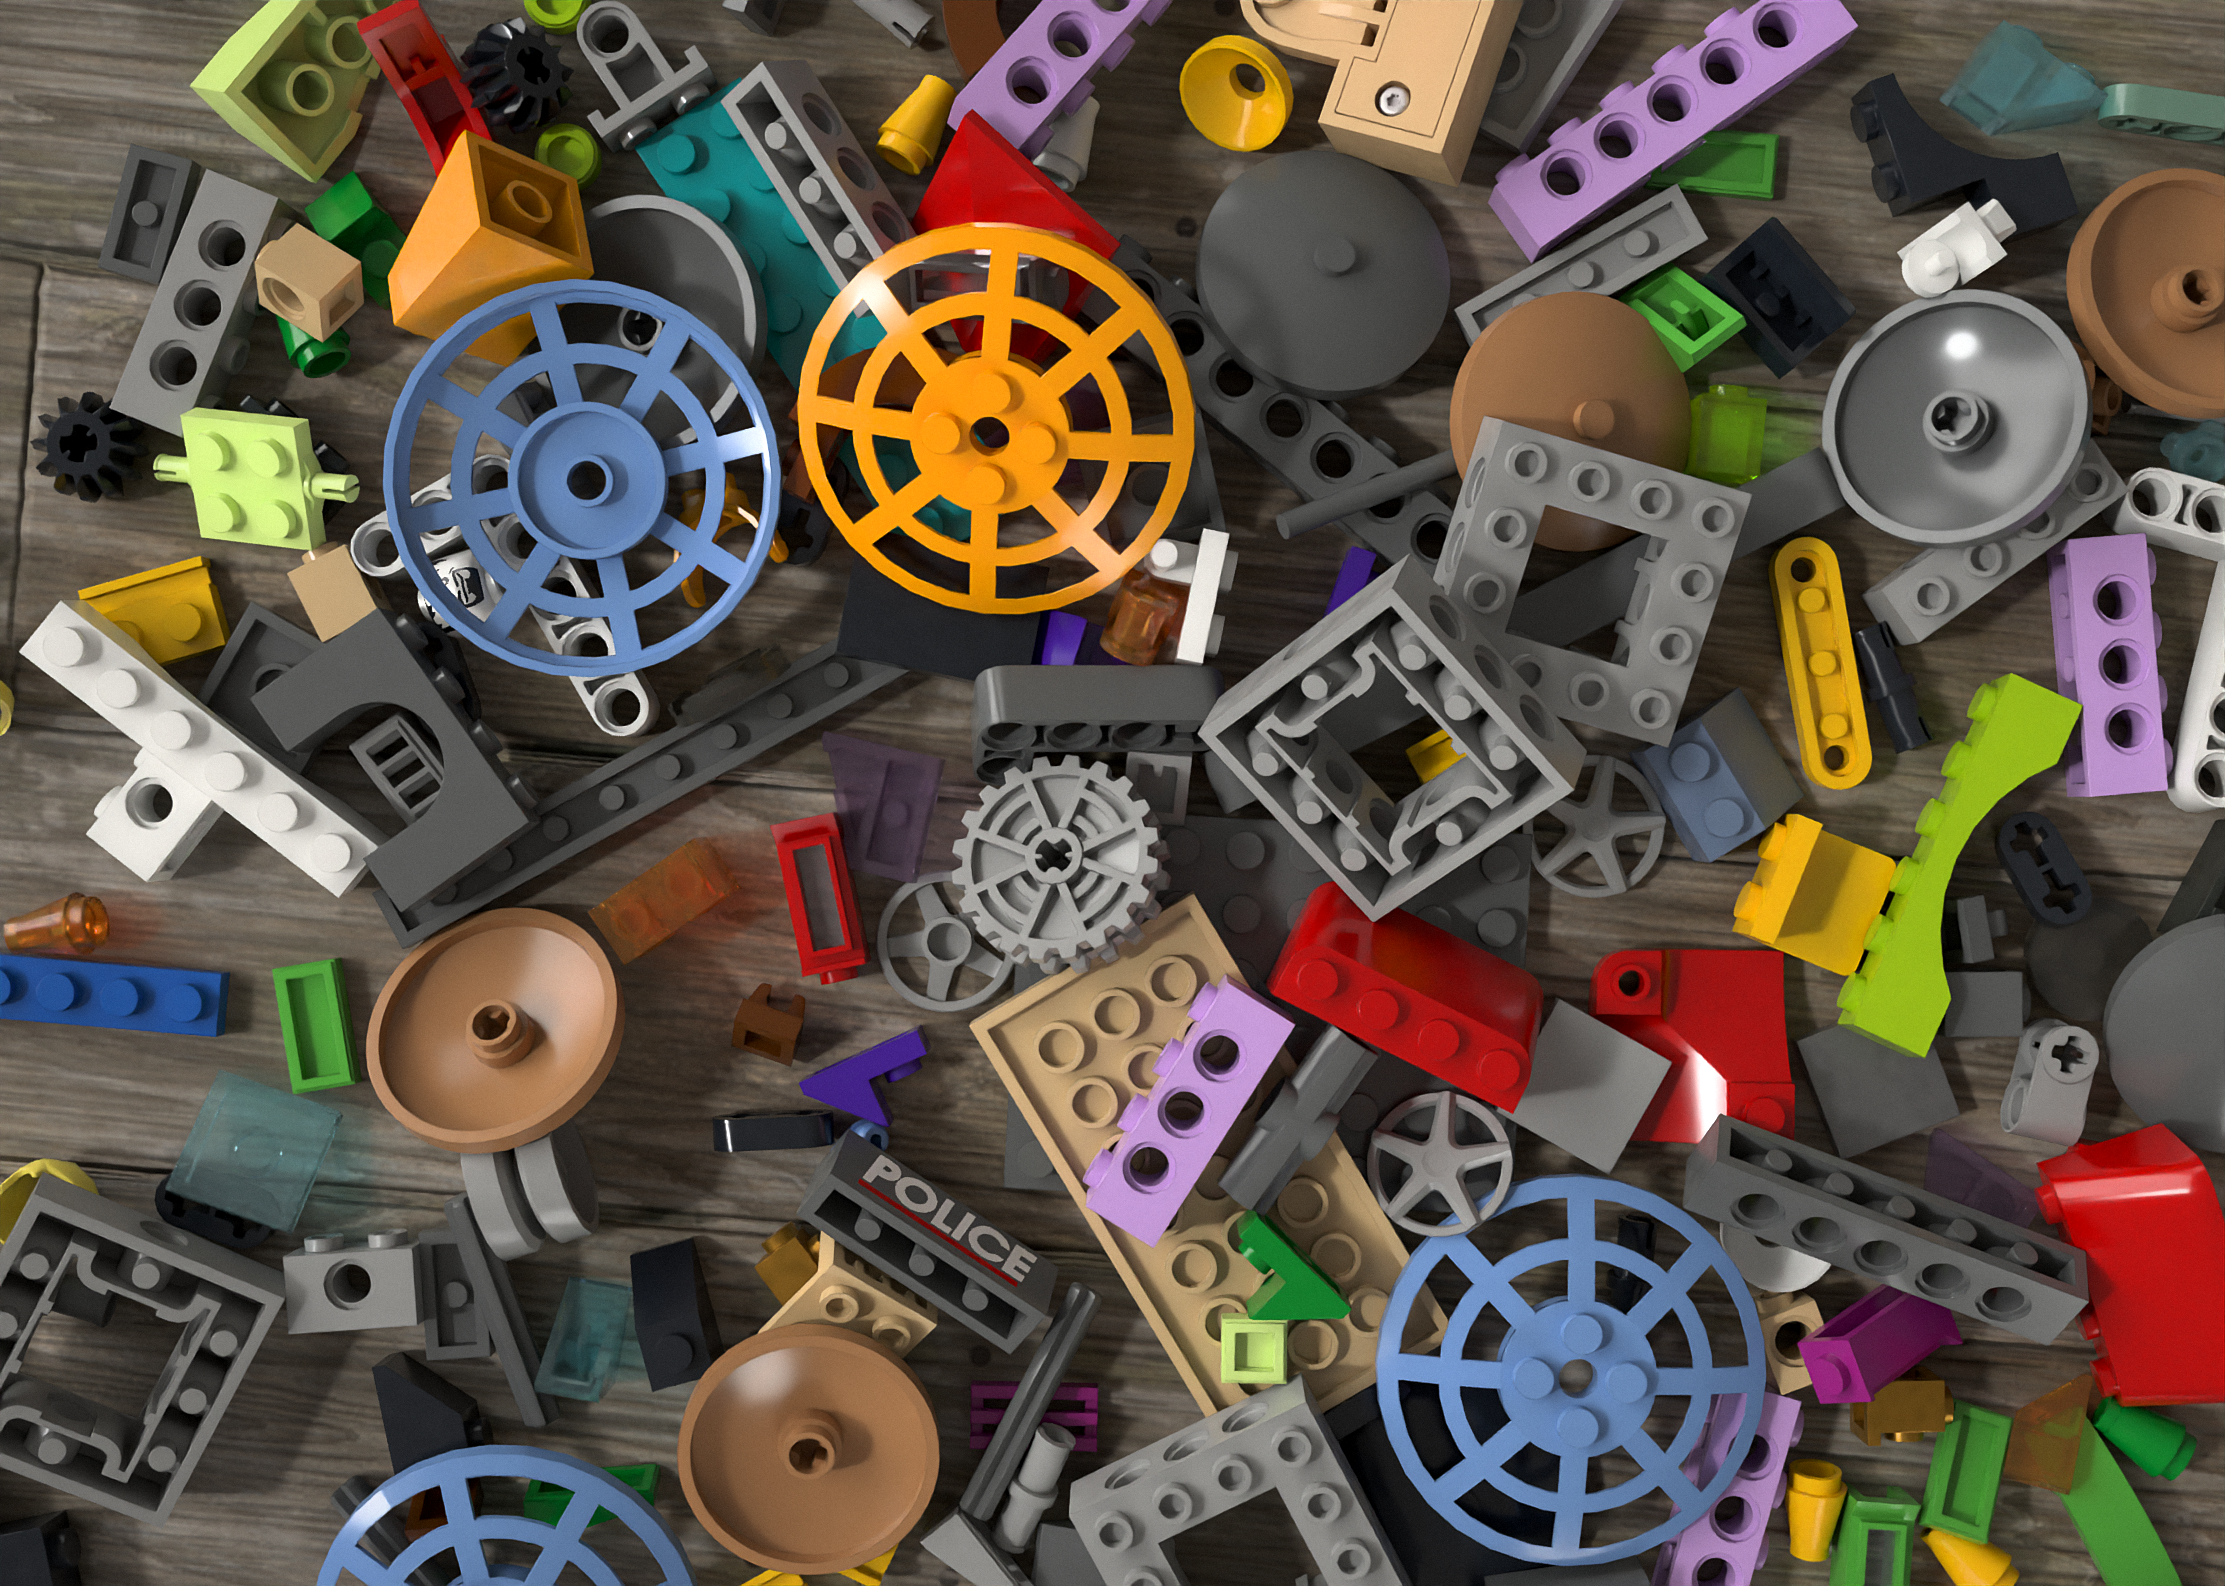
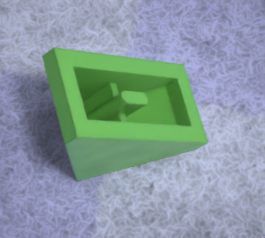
M1672 263L1651 273L1618 298L1620 302L1633 308L1649 321L1681 373H1684L1747 326L1742 314Z

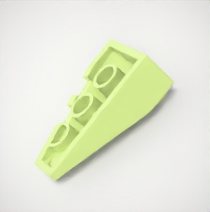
M270 0L229 38L191 83L190 87L236 132L308 181L317 183L355 136L363 117L362 114L358 113L368 84L370 79L377 80L381 70L360 36L356 22L401 0Z

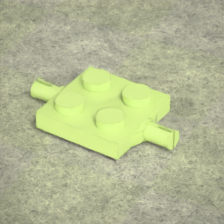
M195 407L180 415L187 457L159 454L153 465V470H160L154 473L157 480L188 483L194 493L201 537L312 551L326 542L322 509L325 499L352 503L357 499L360 486H354L359 483L355 475L324 473L321 470V466L312 448L309 421L303 418Z

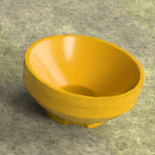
M1235 35L1213 38L1191 55L1184 64L1180 75L1179 90L1187 116L1196 129L1207 139L1221 147L1243 152L1262 149L1272 143L1281 133L1291 115L1294 96L1292 84L1285 68L1271 51L1252 39ZM1238 64H1249L1258 69L1264 78L1265 90L1253 92L1246 89L1238 80L1236 66Z

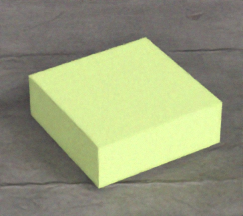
M1222 1313L1221 1383L1287 1384L1288 1320H1251L1248 1317V1313Z

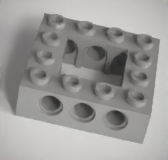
M1484 416L1433 580L1555 716L1669 747L1752 494L1507 421ZM1545 504L1651 535L1644 559L1638 557L1634 570L1639 571V575L1624 621L1617 619L1614 632L1618 633L1619 636L1610 662L1601 660L1580 648L1570 646L1569 650H1565L1540 642L1523 632L1506 628Z
M1410 553L1221 695L1197 733L1372 922L1386 915L1574 791L1587 750ZM1383 663L1407 688L1408 691L1405 697L1414 706L1420 703L1453 739L1451 747L1459 756L1464 752L1467 754L1396 804L1386 796L1320 724L1324 713L1353 693L1358 698L1366 692L1374 683Z
M43 1172L0 1252V1467L156 1527L163 1528L285 1299L284 1273ZM74 1257L78 1258L76 1265L78 1277L88 1288L103 1295L109 1289L157 1309L155 1316L176 1323L189 1321L138 1418L18 1371L34 1332L43 1315L49 1314L63 1278Z
M1301 1372L1287 1378V1384H1275L1071 1483L1069 1517L1107 1586H1191L1175 1556V1541L1172 1536L1274 1487H1277L1322 1574L1309 1579L1307 1574L1295 1579L1296 1586H1413Z

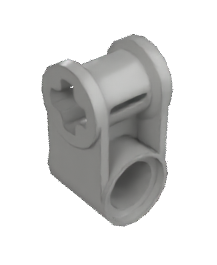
M2049 1017L2034 1020L2024 1028L2023 1037L2019 1038V1047L2010 1083L2005 1090L2001 1104L2000 1122L2002 1129L2006 1133L2063 1146H2073L2078 1141L2085 1125L2088 1096L2095 1068L2099 1062L2097 1042L2088 1031ZM2035 1041L2041 1043L2039 1048L2034 1046ZM2054 1045H2065L2062 1055L2052 1054ZM2078 1051L2083 1054L2082 1059L2077 1057Z

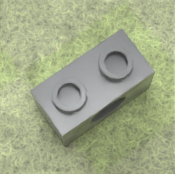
M387 1229L371 1232L368 1234L367 1242L345 1243L343 1233L313 1235L304 1238L305 1246L283 1257L288 1334L417 1326L424 1321L419 1238L408 1239L407 1229ZM350 1264L361 1266L369 1274L371 1280L369 1293H361L350 1285L347 1277Z

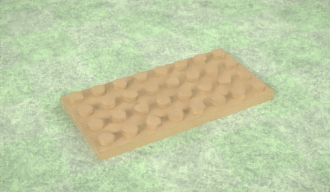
M1191 891L1162 908L1157 920L1145 918L1139 926L1145 937L1137 945L1126 940L1118 946L1119 959L1108 964L1101 956L1091 959L1090 970L1076 974L1071 965L1068 964L1061 968L1057 975L1051 974L974 1019L970 1022L969 1027L1207 1418L1275 1385L1221 1383L1222 1313H1248L1246 1304L1248 1299L1275 1271L1271 1269L1266 1275L1262 1274L1240 1252L1238 1246L1243 1240L1239 1237L1236 1220L1247 1208L1234 1200L1218 1185L1217 1179L1256 1126L1253 1124L1254 1118L1268 1094L1285 1075L1291 1077L1298 1067L1285 1044L1280 1048L1154 1248L1087 1208L1086 1198L1090 1186L1082 1182L1086 1171L1098 1152L1104 1148L1112 1153L1125 1131L1117 1127V1124L1136 1093L1147 1097L1160 1076L1154 1073L1152 1068L1168 1041L1173 1037L1182 1042L1195 1020L1187 1016V1013L1202 987L1207 982L1217 987L1226 973L1251 989L1194 891ZM1214 1036L1203 1044L1200 1054L1209 1064L1224 1065L1235 1057L1238 1046L1229 1037ZM1183 1091L1172 1095L1167 1101L1165 1108L1173 1118L1189 1120L1200 1112L1203 1102L1194 1093ZM1334 1130L1325 1146L1311 1161L1304 1159L1291 1177L1288 1185L1284 1187L1273 1206L1266 1212L1275 1223L1347 1291L1352 1310L1343 1319L1288 1320L1287 1378L1301 1372L1322 1413L1376 1383L1375 1355L1380 1321L1392 1287L1411 1256L1386 1213L1377 1202L1371 1188L1336 1130ZM1146 1147L1138 1150L1132 1156L1130 1162L1138 1172L1152 1175L1160 1172L1166 1166L1168 1159L1159 1149ZM1426 1281L1413 1301L1402 1333L1400 1352L1424 1355L1442 1344L1449 1319Z

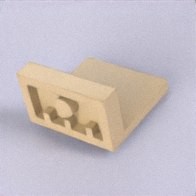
M821 1231L818 1272L759 1330L758 1334L774 1328L795 1324L832 1325L864 1334L880 1342L903 1359L937 1326L938 1307Z

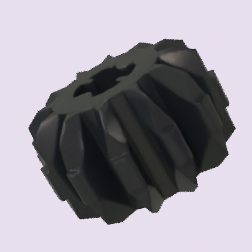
M521 17L508 19L502 24L500 22L496 25L491 23L477 33L478 37L473 39L474 43L466 47L464 54L460 57L469 69L464 72L459 82L474 89L476 94L470 108L485 107L489 111L490 127L507 124L513 134L526 133L537 127L544 128L557 119V115L561 113L560 108L567 105L568 100L573 96L565 82L569 80L574 70L561 64L558 58L564 45H549L546 42L544 25L532 26L528 29Z
M94 392L83 393L79 403L69 397L57 398L59 418L49 414L38 416L42 426L49 429L47 438L38 437L30 441L34 449L48 453L35 468L39 470L41 475L55 477L53 488L57 492L67 496L77 492L82 501L96 503L99 501L102 492L113 498L124 496L121 477L133 481L142 479L143 476L140 470L132 465L134 457L143 458L151 454L148 446L133 442L146 427H144L140 420L126 418L127 415L109 408L113 399L104 403L102 396ZM98 442L96 451L84 452L86 445Z

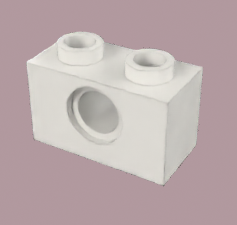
M142 748L134 760L137 770L123 787L117 786L102 798L94 811V815L98 819L86 835L146 882L170 880L225 810L146 749ZM161 787L169 791L173 800L172 810L164 820L158 817L153 808L154 796Z

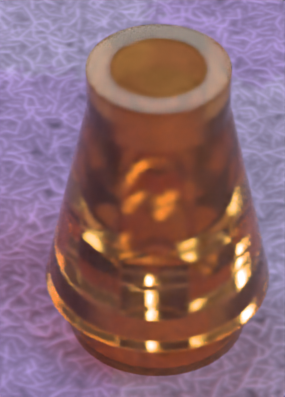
M79 892L67 895L22 916L11 917L4 926L6 945L16 955L26 953L89 955L96 947L104 945L110 935V919L103 902L95 896L86 897Z

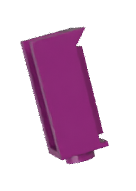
M1881 1284L1804 1337L1797 1344L1820 1404L1872 1402L1875 1400L1874 1394L1935 1351L1940 1345L1963 1344V1341L1949 1308L1907 1292L1902 1294L1899 1289Z

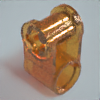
M1132 568L1124 575L1107 616L1109 621L1100 637V645L1105 651L1122 661L1140 666H1150L1154 662L1161 644L1166 643L1188 591L1165 581L1156 580L1149 574Z

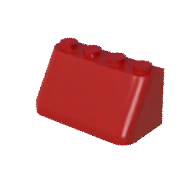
M1335 881L1325 882L1310 893L1265 983L1271 994L1513 1114L1531 1077L1544 1006L1543 990L1537 979L1527 971L1398 907L1372 922Z
M2160 1123L2080 1150L2037 1162L2036 1165L2043 1186L2034 1188V1193L2048 1225L2056 1224L2061 1242L2086 1251L2089 1302L2074 1319L2084 1340H2093L2098 1358L2089 1361L2094 1381L2103 1398L2115 1396L2121 1407L2225 1403V1220L2211 1178L2200 1158L2164 1124Z

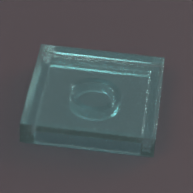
M219 1069L165 1190L291 1235L343 1114L336 1109Z

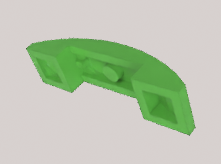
M2075 1405L2021 1434L2050 1491L2056 1494L2062 1501L2106 1586H2183L2141 1503L2108 1448L2080 1407Z

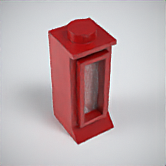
M831 812L769 825L777 848L802 967V977L819 974L821 985L859 977L857 965L869 962L871 955L841 812Z

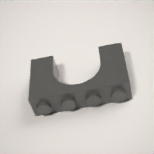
M376 608L249 699L287 752L308 753L363 713L384 705L397 704L413 711L433 730L441 746L444 760L443 781L437 798L421 818L363 858L398 910L406 912L418 910L543 822V820L534 809L540 803V800L532 786L519 772L510 775L496 755L503 748L494 732L481 719L473 722L459 703L466 696L458 681L444 666L435 669L423 652L422 648L428 645V641L419 626L406 613L398 616L396 612Z

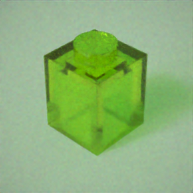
M1712 385L1709 388V393H1702L1690 401L1692 428L1689 453L1683 474L1702 480L1745 484L1759 477L1767 399L1748 397L1749 389L1743 386Z

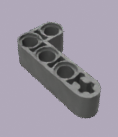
M1005 665L984 670L975 680L970 711L974 777L988 785L1003 786L1006 784L1004 772L1016 766L1023 774L1031 771L1034 752L1210 750L1211 748L1197 733L1219 697L1226 692L1224 675L1218 669L1202 665Z

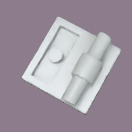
M1204 528L1199 545L1170 539H1158L1151 551L1144 556L1145 570L1152 578L1190 587L1174 665L1201 666L1204 656L1215 658V655L1218 653L1225 616L1213 614L1217 594L1228 596V592L1231 590L1238 559V552L1226 550L1229 533Z

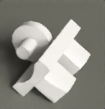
M1994 198L1977 211L1974 210L1969 202L1965 203L1897 252L1903 260L1902 274L1907 286L1916 294L1925 298L1936 297L1946 291L1956 290L2007 255L2000 242L2017 230L2016 224Z

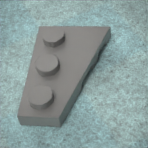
M1524 0L1478 133L1518 155L1525 154L1625 0Z

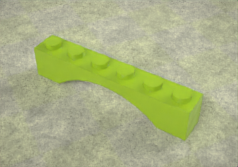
M2013 673L1992 680L1990 685L1983 683L1979 687L1967 711V717L1973 720L1964 742L1958 740L1952 746L1943 763L1941 774L1948 778L1938 800L1931 798L1927 802L1916 823L1915 832L1922 836L1912 858L1905 856L1898 864L1891 878L1889 890L1894 892L1895 895L1885 916L1882 914L1876 916L1866 933L1863 948L1868 950L1869 953L1859 974L1853 972L1849 975L1839 993L1837 1007L1843 1009L1837 1022L1838 1025L1906 1057H1926L1952 999L1943 968L1940 930L1945 892L1956 859L1975 826L1999 799L2027 778L2058 763L2083 705Z

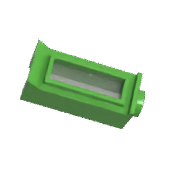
M1844 1482L1848 1490L1833 1533L1829 1586H1910L1914 1523L1921 1505L1899 1486H1887L1886 1498L1863 1496L1850 1483Z

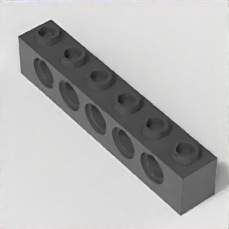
M1719 1113L1687 1159L1683 1199L1684 1209L2048 1346L2089 1302L2086 1251Z

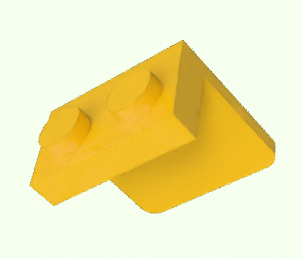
M1783 814L1766 829L1758 849V856L1761 857L1752 882L1748 881L1744 885L1737 898L1734 908V916L1737 919L1732 931L1833 973L1848 976L1855 972L1865 950L1863 942L1873 920L1880 913L1889 891L1890 881L1896 869V864L1890 857L1821 830L1822 823L1799 814Z

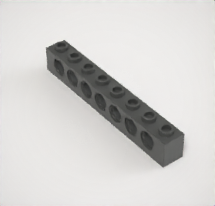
M1123 234L1117 240L1121 243V246L1111 260V263L1122 269L1141 289L1149 293L1153 303L1172 331L1179 327H1188L1200 335L1203 346L1196 354L1184 357L1188 366L1195 405L1199 406L1202 419L1306 503L1399 469L1397 466L1401 460L1399 454L1380 438L1371 435L1366 441L1347 426L1352 418L1335 401H1316L1282 392L1260 381L1249 372L1247 374L1250 376L1252 388L1248 393L1240 397H1231L1224 394L1216 383L1218 373L1227 367L1243 368L1225 351L1211 331L1202 308L1198 305L1200 302L1197 291L1179 276L1173 274L1167 280L1148 264L1152 261L1153 257L1133 238ZM1095 286L1076 317L1094 331L1113 315L1119 307L1105 291ZM1138 329L1116 350L1168 391L1165 377L1153 349ZM1280 406L1291 408L1300 418L1301 430L1292 437L1284 438L1275 435L1270 431L1266 422V415L1270 410ZM1327 446H1335L1342 449L1350 460L1349 473L1340 478H1331L1324 475L1317 466V452ZM1433 483L1399 496V510L1397 515L1392 518H1379L1368 508L1331 522L1364 550L1377 554L1375 559L1386 568H1391L1410 553L1433 579L1439 559L1428 558L1420 552L1416 541L1417 533L1421 527L1436 526L1447 535L1454 511L1446 506L1451 497L1438 484Z

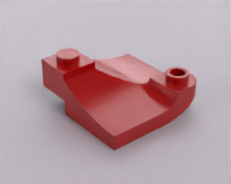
M1622 948L1611 951L1601 958L1594 968L1590 979L1588 1015L1672 1062L1629 1140L1698 1144L1719 1113L1794 1141L1795 1084L1791 1080L1786 1037L1784 951L1777 949ZM1627 971H1634L1639 977V986L1631 994H1624L1619 988V979Z

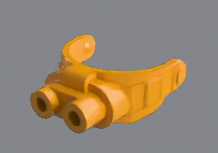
M726 472L725 504L718 531L712 541L713 543L729 529L741 524L752 523L757 529L760 519L759 513L750 508L746 493L737 489L735 477L729 472ZM691 489L684 492L681 496L684 512L680 514L679 521L696 531L700 523L706 489ZM776 528L769 555L776 563H781L787 560L789 553L785 541L782 540ZM674 549V563L677 561V559H678V558L680 557V555L682 554V553L678 552V551L675 550V549ZM699 564L681 584L687 603L694 608H699L706 603L702 581L704 567Z

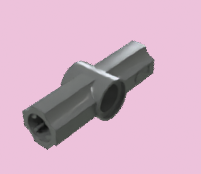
M1329 1023L1322 1030L1319 1038L1309 1048L1304 1059L1291 1077L1285 1075L1268 1094L1254 1118L1253 1124L1256 1126L1218 1177V1185L1238 1203L1250 1211H1255L1264 1216L1269 1208L1273 1206L1284 1187L1288 1185L1291 1177L1304 1159L1311 1161L1325 1146L1341 1118L1340 1109L1378 1058L1377 1053L1357 1036Z

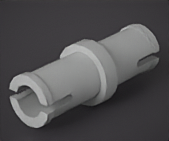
M1042 1423L1041 1426L1037 1427L1034 1440L1022 1466L1016 1468L1007 1485L1010 1493L996 1524L990 1531V1537L1000 1548L1012 1553H1023L1024 1550H1027L1044 1509L1051 1508L1059 1493L1056 1482L1070 1451L1074 1449L1076 1444L1074 1436L1067 1429L1053 1423Z

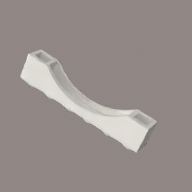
M60 600L19 651L338 898L353 890L369 871V867L363 858L391 839L345 802L291 770L227 724L173 679L136 640L84 600Z

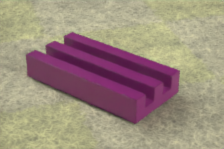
M972 1380L970 1449L987 1448L995 1430H984V1424H999L1007 1408H984V1398L1012 1399L1021 1381ZM1061 1382L1052 1400H1085V1410L1047 1409L1039 1425L1042 1423H1053L1056 1425L1085 1426V1432H1070L1076 1441L1074 1449L1071 1451L1097 1452L1098 1383ZM1034 1433V1435H1033V1437H1032V1439H1031V1441H1030L1028 1447L1026 1448V1450H1029V1448H1030V1446H1031V1444H1032V1442H1033V1440H1034L1035 1433Z

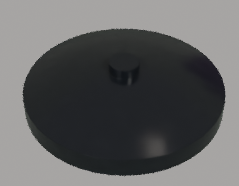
M1412 1381L1413 1385L1409 1394L1400 1404L1408 1435L1423 1466L1435 1481L1465 1459V1456L1459 1450L1445 1421L1439 1397V1384ZM1460 1386V1396L1466 1419L1475 1438L1482 1445L1511 1420L1501 1404L1497 1389ZM1382 1415L1338 1441L1413 1586H1485L1484 1576L1558 1566L1524 1561L1489 1549L1452 1526L1426 1502L1405 1474L1386 1434ZM1532 1442L1527 1443L1501 1465L1506 1472L1527 1484L1548 1491L1558 1492L1560 1456L1547 1452ZM1483 1479L1454 1501L1469 1516L1500 1534L1532 1545L1552 1547L1556 1512L1542 1510L1521 1503L1493 1487L1486 1479Z

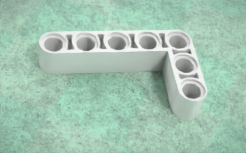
M489 454L474 459L472 483L474 495L486 492V485L495 473L501 471L508 472L510 460L500 455ZM451 473L411 496L412 507L452 500L450 487ZM384 511L366 521L355 531L351 539L350 552L354 563L361 571L388 581L401 582L410 579L411 576L402 563L400 555L394 563L386 567L381 566L376 556L379 542L384 537L392 534L388 524L387 511ZM516 513L481 520L483 530L490 538L496 551L511 568L519 572L527 559L520 555L517 548L518 538L525 528L517 518ZM459 525L453 526L452 529L442 535H437L434 531L419 534L431 562L454 554L468 546ZM564 555L560 557L542 585L543 588L551 591L558 583L570 581L575 588L577 598H600L580 561L577 558ZM531 604L529 605L530 610L556 654L580 656L584 642L591 637L601 636L606 641L608 656L616 655L609 617H569L556 615L553 612L542 610ZM642 669L629 673L599 677L569 676L592 718L603 731L615 736L638 737L648 733L655 726L659 718L660 704ZM630 690L639 699L640 713L632 724L622 726L614 719L612 704L620 693Z
M2149 467L2123 479L2122 481L2130 491L2102 510L2101 513L2110 529L2120 535L2146 533L2147 543L2218 562L2172 749L2173 768L2171 774L2167 776L2168 790H2166L2169 799L2176 807L2186 812L2201 813L2225 807V733L2216 727L2213 719L2216 705L2225 710V486L2166 469ZM2134 489L2142 492L2148 498L2150 503L2149 516L2141 513L2135 507L2133 502ZM2197 506L2204 509L2210 515L2212 521L2211 532L2202 529L2195 517ZM2202 767L2207 768L2214 777L2215 790L2212 796L2207 795L2201 789L2198 782L2199 772Z

